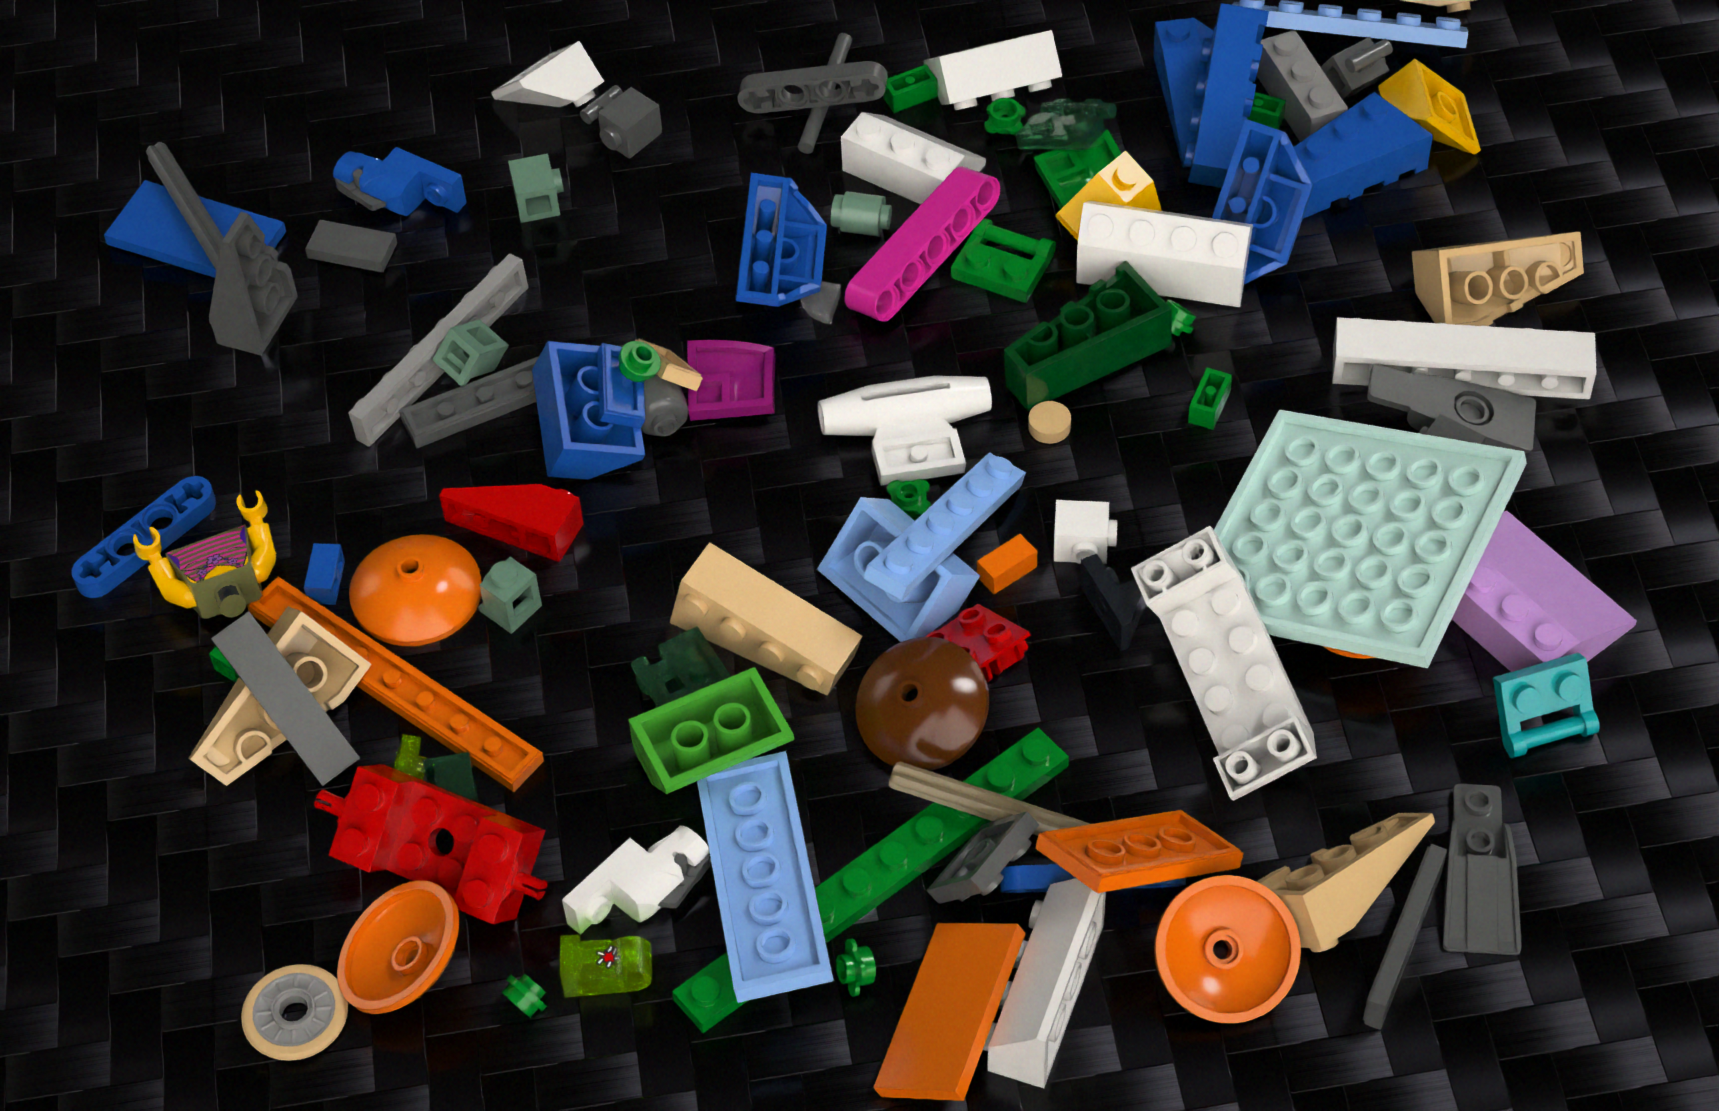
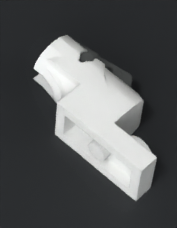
M679 826L673 833L648 848V851L629 838L562 899L567 924L581 935L591 924L600 923L608 915L613 904L640 923L654 915L661 907L677 908L695 883H698L710 867L711 859L708 855L710 853L708 845L698 834L686 826Z

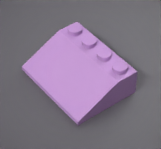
M1508 511L1503 512L1452 617V620L1511 672L1574 653H1580L1586 657L1588 662L1632 629L1637 622L1636 619Z

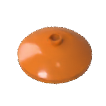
M409 535L391 540L379 546L364 558L353 574L349 588V598L357 622L371 636L393 645L421 646L447 638L470 620L481 599L479 584L482 580L475 559L458 543L435 535Z
M1223 875L1197 881L1183 889L1172 899L1164 910L1157 926L1154 956L1158 974L1163 985L1181 1007L1193 1015L1208 1021L1240 1023L1266 1014L1286 996L1298 973L1301 943L1297 925L1292 914L1274 892L1254 880L1240 876ZM1219 940L1224 941L1228 946V954L1223 959L1217 958L1213 952V946Z
M411 881L394 887L376 899L355 922L341 949L337 968V980L343 997L362 1012L382 1014L402 1008L427 992L444 972L457 943L459 913L452 896L433 882Z

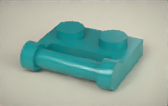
M1574 653L1493 677L1502 741L1510 758L1525 755L1529 748L1577 734L1586 737L1599 732V720L1593 709L1587 659L1580 653ZM1573 706L1574 716L1521 731V721Z

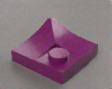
M730 340L687 341L688 365L700 373L703 378L697 391L688 388V408L691 421L775 414L774 381L776 358L774 347Z

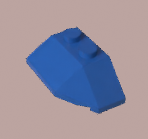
M1245 119L1212 216L1213 219L1253 224L1244 284L1287 265L1314 187L1286 132Z
M751 173L740 252L736 301L778 307L820 292L827 224L811 203L798 191V186L792 178Z

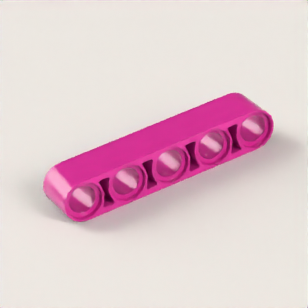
M963 166L954 169L851 279L845 291L844 299L846 306L851 310L882 322L891 319L993 209L1000 196V183L997 178Z

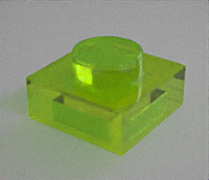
M403 734L395 757L394 769L423 780L427 757L419 755L421 737Z

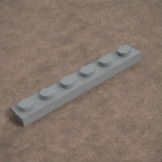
M509 253L497 266H494L489 271L488 275L472 291L465 294L461 302L445 318L440 319L435 328L418 344L414 345L408 354L391 371H388L364 398L356 402L353 409L349 412V416L357 441L370 447L400 417L399 410L411 406L445 372L432 359L451 327L479 319L490 327L529 288L522 259Z

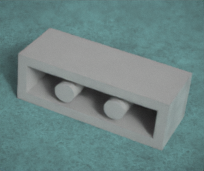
M1296 30L1261 40L1260 44H1263L1257 77L1270 96L1286 100L1284 118L1300 142L1348 110V107Z

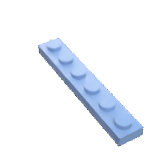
M989 452L867 565L863 579L903 600L1021 487L1026 472L1012 465L1009 460Z

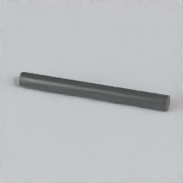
M846 33L838 35L827 65L845 63L852 43L850 35ZM824 81L821 83L830 90H835L837 85L834 81ZM829 106L811 108L798 144V149L806 154L813 152Z

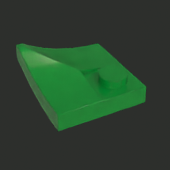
M1107 129L1035 156L1034 162L1037 172L1061 210L1097 173L1120 156L1121 152Z

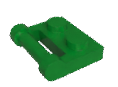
M983 218L972 230V234L951 266V278L1026 303L1054 256L1056 242L1044 237L1041 240H1037L994 226L992 220ZM987 241H991L1033 255L1034 257L1032 260L985 244Z

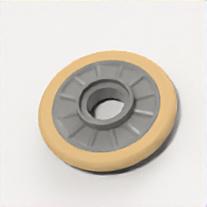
M305 964L285 966L264 976L250 990L242 1008V1028L250 1044L260 1053L270 1058L285 1061L308 1058L327 1048L338 1037L347 1019L348 1001L340 991L337 978L328 971L317 966ZM293 1003H303L308 1006L306 1014L297 1021H287L282 1018L284 1009Z

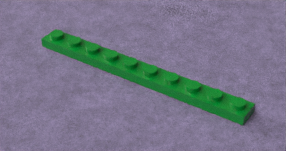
M1038 727L963 782L1022 801L1066 769L1069 765V756ZM934 802L815 888L826 943L969 840L982 824L992 821ZM727 952L672 991L676 1004L702 1033H705L747 1002H737Z

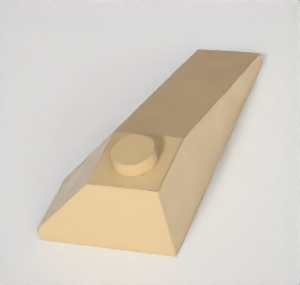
M1580 232L1412 251L1415 293L1434 323L1489 326L1493 324V320L1508 312H1514L1522 308L1523 304L1540 294H1547L1584 273Z

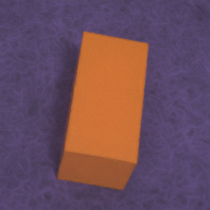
M1019 534L977 560L979 580L993 594H996L1037 568L1038 551Z

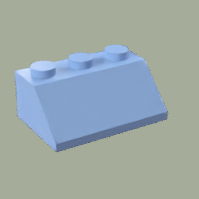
M860 497L817 570L900 642L925 637L959 611L980 575L952 552L903 600L866 581L863 577L867 565L906 530L914 520L889 499Z

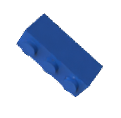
M548 341L532 369L547 477L588 480L643 460L645 457L641 428L601 422L599 420L597 351L600 346Z

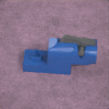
M395 147L383 161L362 153L349 151L337 161L333 172V177L336 178L337 189L372 211L383 207L394 213L408 216L424 199H427L436 206H443L458 213L467 203L461 174L398 147Z

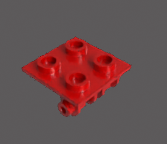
M977 604L974 607L965 609L956 619L939 630L927 634L925 637L945 639L963 648L975 659L982 669L986 681L989 682L993 679L992 673L999 675L1003 670L1024 658V652L1028 650L1025 639L1031 635L1029 631Z

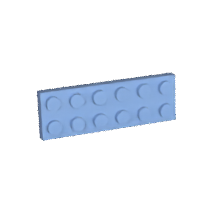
M1240 0V2L1232 4L1269 11L1266 27L1466 48L1467 27L1460 26V19L1436 17V24L1421 22V15L1397 13V19L1381 18L1382 11L1362 8L1358 9L1357 15L1342 14L1343 7L1326 4H1319L1318 11L1304 10L1303 2L1280 0L1279 7L1264 5L1265 0Z
M786 751L748 759L697 781L737 1002L740 1003L834 981Z

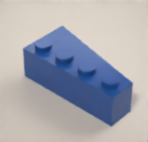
M1221 3L1212 38L1204 37L1200 61L1207 62L1206 72L1198 73L1194 96L1201 97L1200 108L1193 107L1189 124V131L1196 132L1194 143L1187 142L1183 166L1190 167L1189 183L1218 188L1223 186L1244 121L1251 114L1256 84H1253V82L1256 80L1259 62L1261 61L1263 44L1260 43L1267 26L1269 11Z
M1373 92L1294 146L1314 184L1303 218L1330 208L1331 202L1337 199L1348 198L1351 200L1361 196L1365 188L1381 182L1385 186L1398 181L1399 175L1407 171L1413 170L1414 173H1418L1428 169L1433 134L1380 95Z

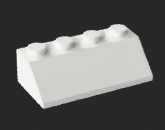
M1089 200L1083 203L1077 243L1076 283L1093 285L1100 279L1106 282L1116 274L1115 268L1127 261L1158 295L1240 307L1253 224Z
M1075 878L1050 884L1044 902L1040 900L1035 901L1029 919V928H1033L1029 941L1023 940L1013 966L1018 970L1013 982H1007L998 1007L1002 1009L998 1022L992 1023L983 1050L988 1051V1071L1041 1088L1045 1087L1104 926L1106 892L1096 893Z

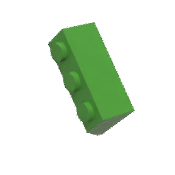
M755 667L628 719L633 749L651 784L666 794L794 740L792 730Z

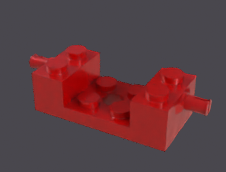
M384 764L358 766L350 791L345 798L332 794L325 789H322L316 797L321 800L315 801V808L338 816V828L328 856L367 872L388 870L412 881L433 882L446 890L454 898L458 910L488 923L497 924L516 919L524 894L540 900L546 892L541 889L547 888V881L531 875L546 831L537 826ZM443 828L448 830L454 839L453 849L448 855L440 852L436 845L437 834Z

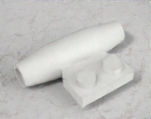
M928 376L867 385L818 401V416L823 435L874 436L872 455L879 482L882 486L888 485L893 480L901 482L915 481L917 479L965 473L966 461L957 429H953L950 423L990 411L992 399L989 382L986 377Z

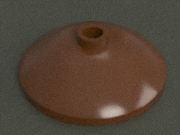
M936 637L909 639L886 650L872 663L864 675L856 698L855 711L858 729L868 748L890 766L894 767L896 762H903L928 771L936 770L959 759L978 739L988 715L989 689L984 673L978 663L967 651L957 644ZM918 689L917 697L913 701L907 702L906 696L908 692Z

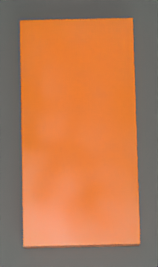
M1182 810L1039 833L1036 843L1038 851L1096 893L1240 868L1244 854L1236 846Z
M937 923L873 1087L881 1097L964 1101L1026 934L1019 924Z

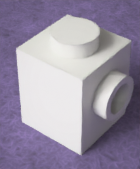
M1056 500L1054 562H1076L1081 564V559L1097 553L1103 564H1107V546L1116 547L1117 520H1109V502Z

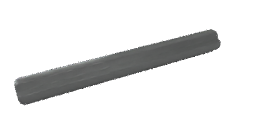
M157 142L154 146L149 145L146 150L149 162L217 270L223 235L167 145L162 142Z

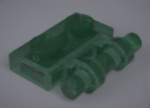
M1057 98L1054 102H1044L1041 105V113L1030 117L1028 122L1015 134L1018 148L1087 150L1105 132L1103 119H1113L1115 117L1116 106L1114 103H1103L1101 99L1091 98L1086 99L1085 102H1072L1069 98Z
M698 626L658 645L661 661L651 665L647 658L643 656L635 659L631 664V668L637 675L635 682L643 694L650 695L656 704L655 708L731 677ZM674 678L681 689L670 694L664 684Z

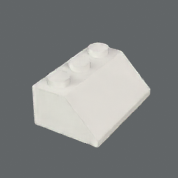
M1052 30L923 60L924 65L927 64L937 78L938 98L941 105L953 103L955 110L978 105L977 97L991 94L992 101L999 98L1015 96L1014 88L1028 85L1029 92L1052 87L1051 79L1062 77Z
M862 112L841 136L843 171L919 204H922L957 167L963 166L980 172L986 164V158L884 115Z

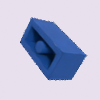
M313 544L304 590L308 597L319 604L336 605L345 563L341 544Z

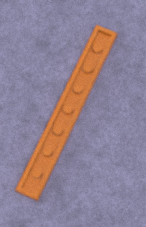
M280 577L273 580L262 591L263 596L259 600L247 605L252 616L270 628L274 626L288 606L305 613L372 664L356 685L357 687L511 791L515 792L544 762L541 751Z

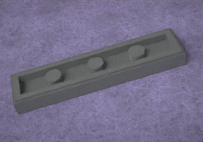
M539 356L399 410L401 420L416 449L537 402L532 369Z
M249 611L211 638L322 786L360 759Z
M1433 844L1427 847L1367 998L1363 1020L1365 1021L1364 1024L1379 1030L1382 1028L1441 878L1448 849Z

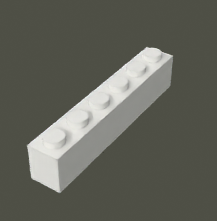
M1337 318L1333 343L1332 384L1368 386L1370 371L1373 365L1379 364L1411 374L1416 372L1445 377L1519 395L1590 399L1596 376L1595 333L1405 322L1400 320Z

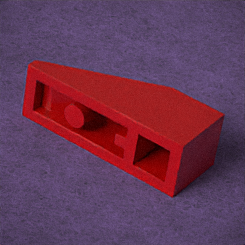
M542 484L443 488L439 494L446 522L557 562L561 561L584 525L579 497L574 496L567 490L554 489Z

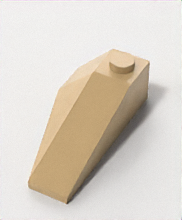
M289 606L267 634L325 712L329 709L333 710L344 702L372 665L305 613ZM239 677L188 759L227 786L269 756L273 749L287 739Z
M1395 814L1350 836L1352 845H1341L1328 850L1322 848L1310 854L1312 864L1293 872L1290 871L1289 867L1284 866L1269 873L1257 882L1274 892L1287 906L1297 925L1301 948H1310L1312 952L1326 951L1339 943L1338 938L1357 925L1435 823L1433 814Z

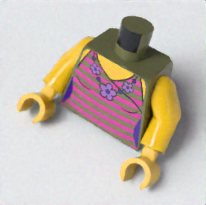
M256 490L258 503L253 508L245 507L241 494L237 497V506L243 518L250 522V527L247 528L244 524L165 553L166 558H162L160 554L162 550L159 532L155 528L149 527L150 536L154 543L148 546L140 544L137 536L134 534L133 542L136 555L140 559L150 562L151 565L148 566V570L165 600L186 609L194 608L201 618L209 619L220 614L226 617H236L243 613L247 604L255 602L263 596L261 582L268 579L276 562V552L269 524L263 523V518L267 514V505L259 491Z

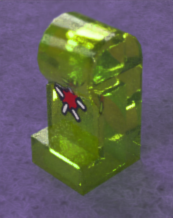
M580 934L560 936V977L565 998L633 992L648 987L652 981V945L648 940L637 936L621 937L614 941H610V939L581 941Z

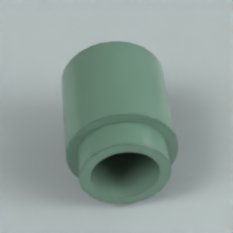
M848 191L844 195L835 194L831 209V226L840 227L841 232L880 237L882 229H889L892 218V206L886 205L885 196Z

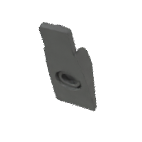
M1379 364L1373 365L1369 376L1368 400L1408 412L1407 421L1417 431H1420L1423 426L1430 427L1439 414H1442L1485 435V445L1524 451L1525 454L1532 451L1536 401L1533 398L1475 383L1416 372L1411 374Z
M1456 784L1453 789V821L1450 829L1444 882L1443 948L1446 951L1518 955L1522 948L1516 854L1510 826L1507 823H1504L1502 826L1501 789L1498 786Z

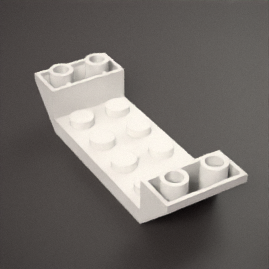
M1208 526L1132 567V573L1146 605L1162 622L1219 756L1213 758L1230 799L1234 801L1316 759L1312 728L1247 585L1213 528Z

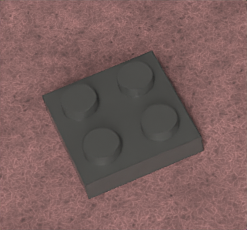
M1027 811L982 824L926 891L939 904L957 899L964 901L970 896L980 893L982 896L989 894L1002 881L1004 876L1001 874V871L1009 861L1017 860L1029 849L1031 841L1028 838L1038 828L1039 824Z

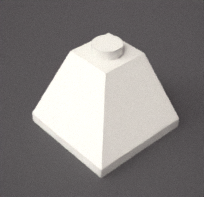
M578 41L550 53L491 92L495 100L562 107L573 102L576 107H579L596 96L593 89L603 83L604 80L582 44Z

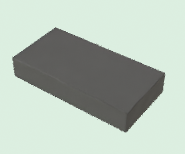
M319 220L305 250L309 259L384 272L397 245L395 233Z

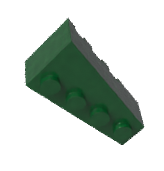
M1127 261L1116 267V274L1106 282L1100 279L1090 286L1089 294L1076 304L1070 301L1059 309L1060 315L1050 323L1041 322L1004 349L1006 387L1027 411L1031 410L1038 403L1058 398L1172 345V309Z

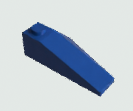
M1195 18L1155 22L1153 57L1183 168L1187 167L1183 166L1187 142L1194 143L1196 132L1189 131L1193 107L1200 108L1201 97L1194 96L1199 72H1206L1207 62L1200 61L1204 37L1211 39L1213 35L1212 29Z

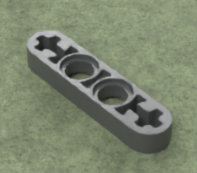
M873 61L751 74L742 79L738 93V103L748 112L768 113L874 101L884 95L888 75L882 65ZM824 81H834L841 88L830 90L821 83ZM795 85L804 92L792 94L786 91L784 87Z

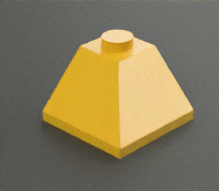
M1412 60L1378 86L1381 97L1433 134L1432 140L1473 155L1481 151L1464 93L1418 60Z
M1124 151L1097 173L1055 217L1078 241L1083 203L1089 200L1158 211L1162 210L1154 181Z

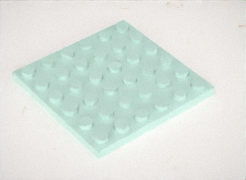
M1279 410L1214 531L1245 581L1269 635L1428 668L1527 464L1525 452Z

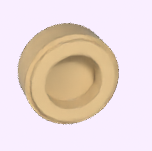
M1044 401L1035 405L1030 410L1028 416V429L1031 436L1039 442L1048 444L1064 440L1071 430V413L1068 408L1055 401Z

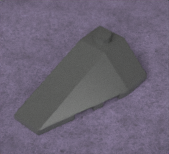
M240 212L221 241L209 322L212 325L217 344L262 356L298 295L289 266L276 259L278 252L274 247L267 246L264 243L265 235L248 213Z

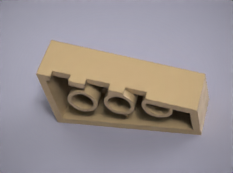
M710 542L681 580L670 623L827 696L855 657L862 639V635Z

